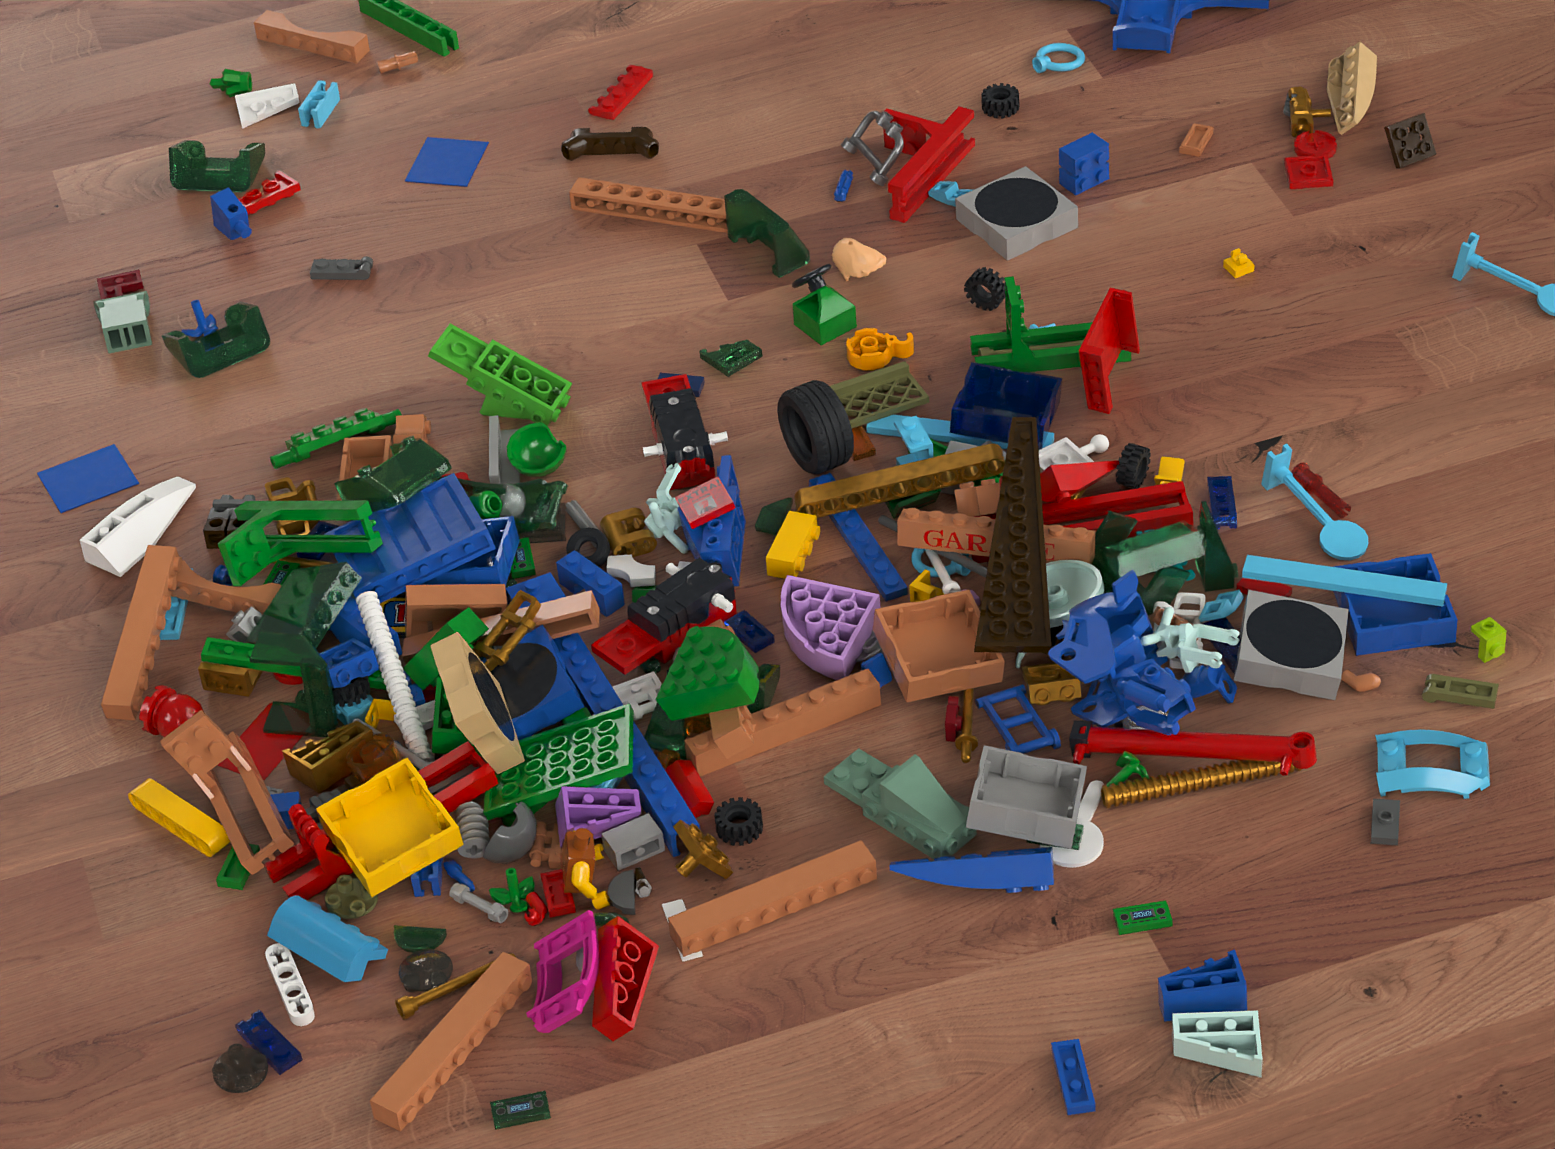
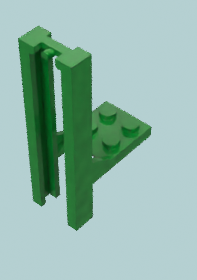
M1014 276L1004 277L1006 332L970 336V348L972 356L978 355V348L989 347V349L994 351L1012 349V353L975 357L976 378L1081 367L1079 357L1081 345L1032 351L1028 346L1084 340L1093 322L1028 329L1022 317L1024 302L1021 299L1020 285L1015 284ZM1121 350L1115 363L1131 361V352Z
M368 500L245 501L234 511L238 520L248 521L217 543L233 586L238 587L242 586L270 563L295 552L372 553L383 544L379 531H373L372 529L376 525V521L373 519L369 520L368 518L372 514ZM273 520H360L365 535H265L263 528Z

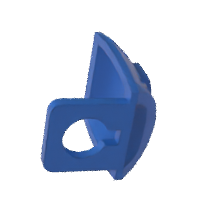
M1222 664L1219 668H1212L1209 665H1201L1195 667L1191 673H1185L1182 679L1190 686L1192 699L1218 690L1228 704L1233 703L1237 686L1226 672V666ZM1223 680L1226 681L1229 686V694L1225 689Z

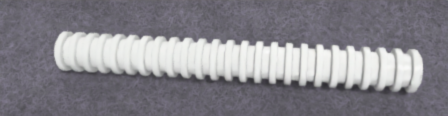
M374 591L363 592L356 598V603L358 604L359 611H361L360 615L363 618V624H365L377 663L380 665L379 670L382 672L381 676L384 679L386 690L389 692L388 696L391 699V705L394 706L393 710L396 713V719L399 720L398 725L401 727L400 731L403 734V739L406 741L405 745L408 750L427 762L435 761L430 744L427 742L425 730L422 728L423 724L420 721V715L417 714L418 710L415 707L413 695L410 693L411 690L408 687L406 675L403 673L404 669L401 666L399 655L396 653L394 641L391 639L392 635L389 632L387 621L384 619L385 615L382 612L378 595Z

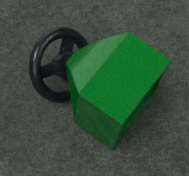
M831 264L823 265L792 283L793 288H798L808 283V289L811 292L792 303L794 325L819 345H823L857 327L855 305L827 285L822 276L832 269Z

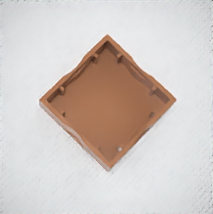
M970 590L940 595L925 601L907 602L875 609L873 631L906 703L1002 682L1005 661L1001 653L974 652L980 610Z

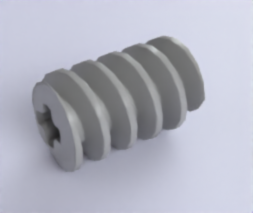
M465 802L457 807L455 811V823L459 827L464 844L457 851L463 857L481 858L490 842L488 820L484 815V809H481L478 803Z

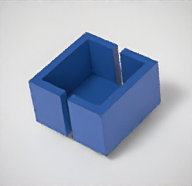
M1092 132L1059 148V165L1062 166L1059 168V184L1074 195H1078L1108 180L1109 163L1107 160H1109V143Z

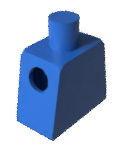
M228 187L210 196L214 226L230 240L239 237H249L252 229L249 227L248 212Z

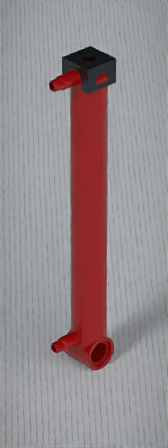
M1074 720L1069 737L1074 764H1081L1083 758L1091 757V753L1123 754L1124 751H1127L1133 755L1281 762L1280 774L1286 776L1290 771L1291 764L1299 769H1307L1312 767L1317 761L1315 740L1313 735L1308 732H1297L1291 736L1179 731L1176 735H1165L1148 729L1093 727L1092 721Z

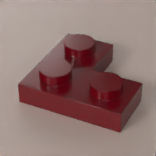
M139 269L97 278L101 300L122 296V293L144 289Z

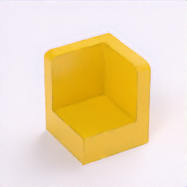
M926 569L909 585L910 602L925 601L944 595L942 589L931 585L930 571Z

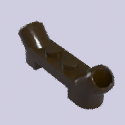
M631 127V132L591 133L590 128H579L573 130L570 138L562 142L561 151L563 156L570 161L582 155L641 154L648 159H652L658 154L659 143L653 138V132L647 127Z

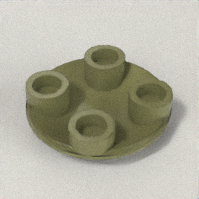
M349 875L339 876L337 882L325 894L327 909L332 914L346 919L358 918L368 914L374 909L378 901V894L371 897L360 880Z

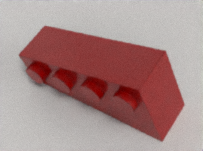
M619 916L598 928L597 936L599 970L594 986L592 1027L611 1041L617 1040L634 1029L659 945Z

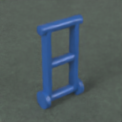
M1023 684L975 699L977 708H984L1006 742L1005 750L1025 754L1050 745L1053 749L1061 747L1058 732L1055 728L1049 730L1046 728L1024 695L1026 694V689ZM1016 697L1026 713L1001 720L992 704ZM1032 721L1042 737L1017 745L1008 729Z

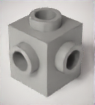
M251 606L244 612L240 610L231 620L234 624L226 635L236 642L259 643L267 634L264 630L270 622Z

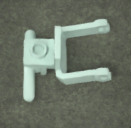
M676 463L674 467L672 464L667 467L666 474L656 491L657 498H649L646 501L651 513L644 520V523L653 532L655 538H661L664 535L681 553L685 554L689 551V547L674 533V530L682 526L678 513L679 505L675 497L672 498L669 494L672 484L681 471V467Z
M1166 607L1156 631L1141 638L1143 646L1163 642L1156 651L1157 656H1167L1168 658L1178 656L1185 673H1191L1198 663L1209 665L1212 668H1219L1222 665V661H1220L1222 655L1218 652L1198 649L1197 638L1228 643L1234 646L1240 641L1237 638L1240 633L1235 629L1227 630L1203 624H1194L1193 626L1190 623L1180 624L1179 626L1170 625L1174 610L1172 607Z

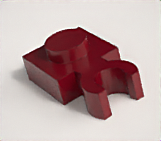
M959 696L948 697L945 717V737L948 742H955L957 731L962 732V716H958Z

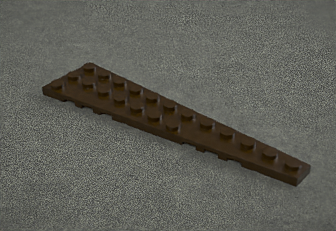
M1012 417L974 652L1048 653L1051 649L1037 420L1036 417Z

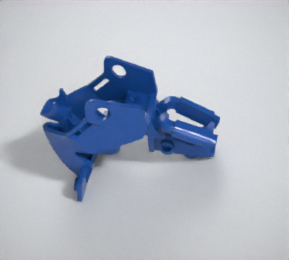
M1131 570L1112 583L1113 592L1091 597L1069 610V621L1062 620L1063 629L1056 635L1057 639L1064 638V641L1051 648L1048 654L1052 661L1084 684L1092 682L1086 698L1072 706L1071 711L1073 715L1086 721H1092V724L1098 727H1108L1128 716L1138 727L1165 735H1176L1180 730L1178 720L1196 709L1190 694L1191 688L1184 679L1181 678L1178 681L1169 667H1161V665L1168 661L1167 656H1157L1156 651L1159 649L1157 643L1148 646L1142 645L1141 638L1153 634L1154 631L1140 594L1136 591L1138 585L1137 575L1134 570ZM1063 654L1065 657L1076 654L1072 660L1064 661L1061 659ZM1098 681L1101 682L1096 695H1093ZM1096 705L1093 711L1083 712L1088 706ZM1141 705H1142V706H1145V707H1147V708H1149V709H1151V710H1154V711H1156V712H1158V711L1160 710V711H1162V712H1164V713H1166V712L1168 711V709H1169V712H1168V716H1166V715L1159 714V713H1156V712H1153V711H1149V710H1146V709H1143V710L1141 711V710L1137 709L1136 706H1141Z

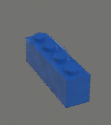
M339 586L319 599L324 619L340 643L355 638L372 649L356 599ZM387 625L397 650L396 653L400 656L402 655V649L398 633ZM379 668L374 669L371 674L378 671Z

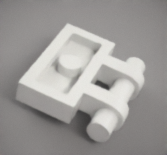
M654 671L613 686L623 705L630 703L634 710L635 721L643 718V715L647 713L663 711L655 700L662 683ZM647 700L650 701V702L645 703V704H642V705H640V706L638 705L639 703H642V702H644V701H647Z

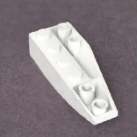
M175 477L161 482L126 501L79 540L85 562L119 577L124 575L145 556L148 545H155L195 490L196 485L183 478Z

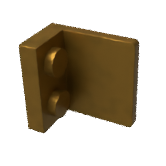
M201 662L198 667L203 690L247 697L252 693L263 672L261 670Z

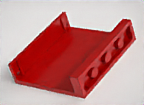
M1109 288L1079 349L1088 409L1110 414L1113 405L1108 376L1121 350L1137 354L1140 352L1132 292Z

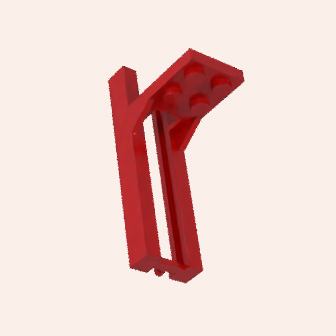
M959 106L943 124L888 108L884 110L893 117L892 121L898 123L903 128L900 132L904 140L902 153L913 156L888 183V193H892L893 203L892 208L889 210L890 219L906 223L929 197L928 191L939 181H943L975 146V138L971 137L967 140L964 139V133H960L974 118V110ZM883 128L884 148L893 150L895 140L888 136ZM926 134H928V135L930 136V138H929L927 141H926Z

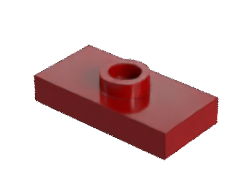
M562 869L540 873L549 917L576 913L572 893H564Z

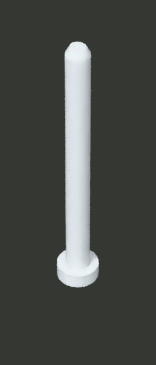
M925 549L943 584L942 591L944 595L961 591L959 584L950 578L939 555L932 550Z

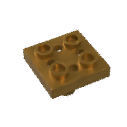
M679 820L673 826L689 850V853L675 865L681 875L687 878L700 864L726 880L734 873L728 865L729 858L721 850H718L716 847L718 842L709 833L704 835L695 824L688 825L682 820Z

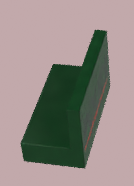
M941 489L890 500L885 503L895 519L900 516L903 509H920L935 503Z

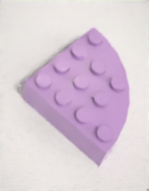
M787 575L781 591V613L784 635L791 650L811 669L829 678L839 680L849 676L856 664V659L863 651L864 643L871 636L875 609L881 608L879 594Z

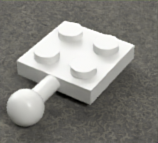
M1098 434L1092 437L1089 444L1078 448L1065 437L1039 450L1040 473L1050 465L1094 462L1087 455L1092 452H1105L1109 447V441L1106 436Z

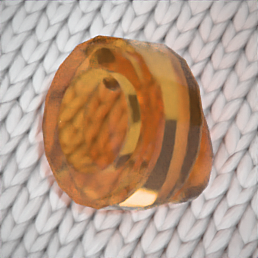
M666 748L662 752H654L664 769L676 760H680V754L670 748Z

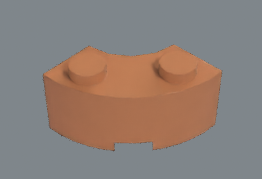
M424 414L396 416L395 435H393L395 459L424 457L425 454L429 453L427 434H431V422L427 420Z
M995 478L982 480L979 486H974V482L959 484L960 489L954 490L958 513L967 516H981L997 512L1000 484L995 482Z

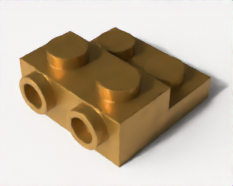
M1047 663L1022 667L1030 704L1046 705L1050 701L1057 700L1070 702L1075 698L1081 697L1080 680L1058 664Z

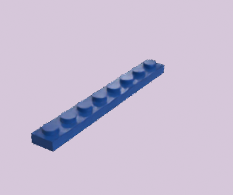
M831 473L810 479L809 487L836 480ZM853 509L828 515L885 602L908 595L907 585L857 511Z

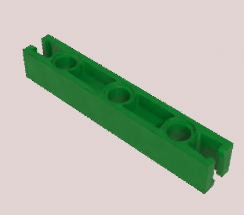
M358 0L360 12L443 57L450 53L447 46L452 47L453 50L459 49L457 31L399 0Z

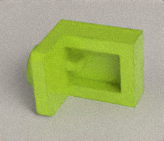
M1488 617L1471 626V632L1480 639L1478 658L1484 663L1505 653L1507 630L1493 618Z

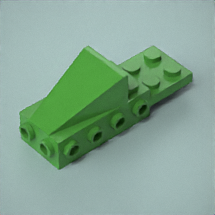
M451 323L431 348L428 355L431 359L468 378L466 385L486 395L480 410L482 415L529 419L534 423L542 422L548 427L551 421L554 423L557 421L561 413L559 409L561 407L565 409L571 398L568 393L572 383L493 339L487 344Z

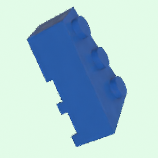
M1235 949L1227 952V957L1217 961L1210 958L1205 960L1204 965L1191 970L1190 967H1186L1158 978L1159 1006L1164 1022L1172 1021L1173 1013L1247 1011V984Z

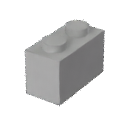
M649 813L602 833L604 852L618 871L665 851L663 832Z

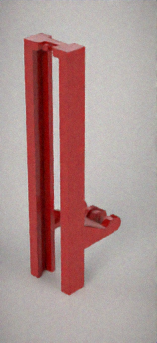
M1002 476L1001 478H999L1000 488L1002 483ZM1183 481L1072 499L1061 504L1055 502L1042 505L1043 525H1050L1179 503V506L1063 526L1067 528L1082 527L1095 531V543L1137 536L1138 531H1142L1144 534L1145 530L1154 529V533H1156V529L1159 528L1175 530L1193 527L1194 521L1191 504H1189ZM996 513L981 515L996 519ZM971 555L972 560L977 563L989 561L988 556Z
M469 741L418 771L426 782L427 788H430L471 764L473 767H479L433 796L441 802L449 814L461 804L473 800L499 784L494 769L488 763H485ZM298 803L289 809L288 814L300 843L276 856L275 860L266 862L265 869L272 882L276 883L315 858H318L320 865L282 887L288 899L298 895L307 901L335 884L339 876L349 875L353 873V870L341 853L336 854L330 851V849L335 847L334 843L325 830L319 829L313 818Z

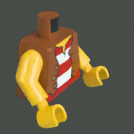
M585 828L568 831L565 834L560 855L564 893H582L586 898H591L597 910L609 906V897L604 890L596 894L597 889L592 885L595 861L604 859L601 853L604 850L601 843L594 845L593 834Z

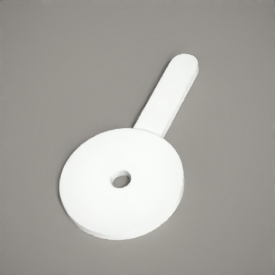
M1092 781L1080 803L1073 838L1076 843L1072 844V848L1040 843V848L1052 847L1054 864L1062 867H1081L1090 864L1100 856L1104 846L1103 835L1100 829L1090 821L1101 800V788L1104 785L1102 781Z

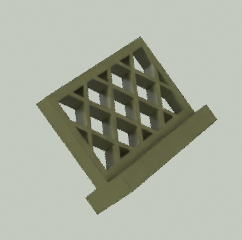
M906 361L830 386L839 397L842 405L846 406L844 409L847 415L856 417L849 420L851 428L929 403V396L909 372V365ZM894 392L904 393L903 397L893 394ZM909 395L920 396V397L915 398V399L908 398ZM873 399L883 400L882 404L872 401ZM888 402L899 403V404L894 405V406L887 405ZM852 406L862 407L861 411L851 408ZM867 409L878 410L873 413L866 412Z

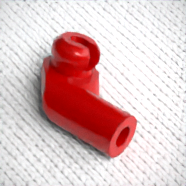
M531 892L526 896V901L531 909H528L530 913H525L524 918L529 925L536 926L542 923L548 908L536 892Z

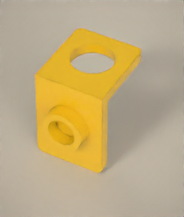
M1161 457L1158 475L1154 477L1155 484L1160 485L1182 481L1184 459Z
M373 699L365 717V722L376 729L380 719L394 721L396 713L393 710L394 706L391 705V700Z

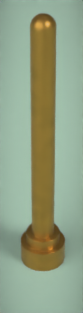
M509 953V955L516 957L515 954ZM494 961L416 997L412 995L407 997L405 995L396 999L395 1005L399 1015L403 1020L412 1017L418 1011V1007L477 981Z

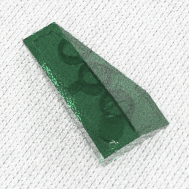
M1202 501L1199 511L1200 525H1197L1198 537H1195V563L1204 591L1234 588V578H1238L1237 564L1232 563L1230 554L1207 502Z

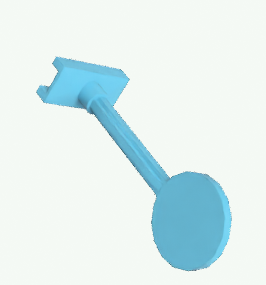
M1473 232L1470 233L1468 242H1463L1452 278L1461 281L1471 267L1482 269L1537 295V302L1540 308L1549 315L1555 316L1554 283L1541 287L1484 260L1482 256L1475 254L1480 236Z
M1288 444L1283 445L1282 453L1275 455L1272 451L1268 452L1261 485L1268 491L1280 484H1285L1324 526L1319 536V542L1323 551L1329 556L1339 560H1353L1362 556L1369 544L1368 535L1365 530L1350 521H1333L1295 480L1289 470L1292 455L1291 447Z

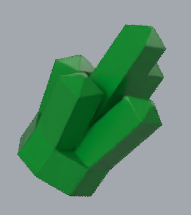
M224 69L222 78H213L209 83L213 89L226 91V95L230 98L252 91V76L250 72Z

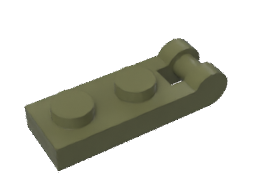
M1430 674L1425 680L1426 687L1423 689L1422 699L1429 703L1439 700L1494 709L1499 684Z

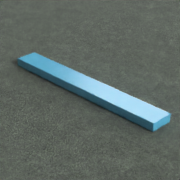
M891 415L867 423L866 431L870 434L901 437L894 426V421L911 416ZM918 417L927 435L932 440L948 443L951 440L976 446L991 441L994 444H998L1001 449H1007L1008 441L983 437L971 431L962 422ZM1043 432L1038 435V450L1053 444L1054 433Z
M1247 555L1242 571V578L1441 607L1444 605L1447 592V583Z

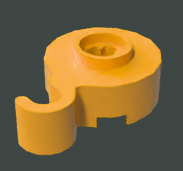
M876 328L855 331V336L847 339V360L850 365L860 370L880 369L886 366L892 357L908 358L913 355V335L909 332L907 333V340L899 341L894 335L878 333Z

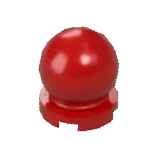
M159 685L155 687L156 692L151 697H145L140 709L139 720L144 723L143 731L155 736L160 734L162 737H166L202 710L204 712L201 703L192 696L181 693L177 694L174 689Z

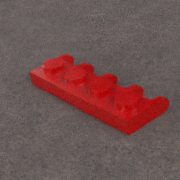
M628 65L626 67L628 73L626 75L620 74L617 77L619 83L616 86L610 85L607 88L609 94L606 97L600 96L597 99L599 105L597 107L591 106L588 109L589 114L614 120L651 80L653 70L642 66Z

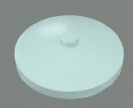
M1058 560L1046 563L1050 628L1063 625V619L1069 621V610L1091 597L1104 593L1102 576L1095 566L1079 560Z

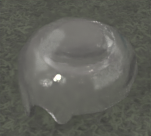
M505 483L503 488L506 489V494L501 495L504 505L500 517L514 516V520H517L525 509V493L521 488Z

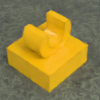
M1240 248L1231 251V257L1223 260V267L1235 279L1254 272V263L1247 258L1246 254L1240 253Z

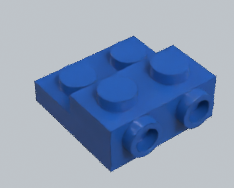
M355 638L309 658L312 667L321 672L324 681L333 688L344 687L351 680L357 677H366L374 669L379 668L373 649Z

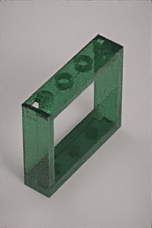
M1183 520L1100 547L1106 570L1118 580L1131 570H1134L1137 577L1206 555L1204 548L1208 546L1203 533Z

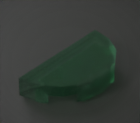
M394 925V938L398 946L411 953H426L434 950L444 942L447 936L446 929Z

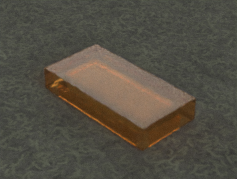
M862 425L852 428L854 451L851 457L853 461L875 456L876 449Z

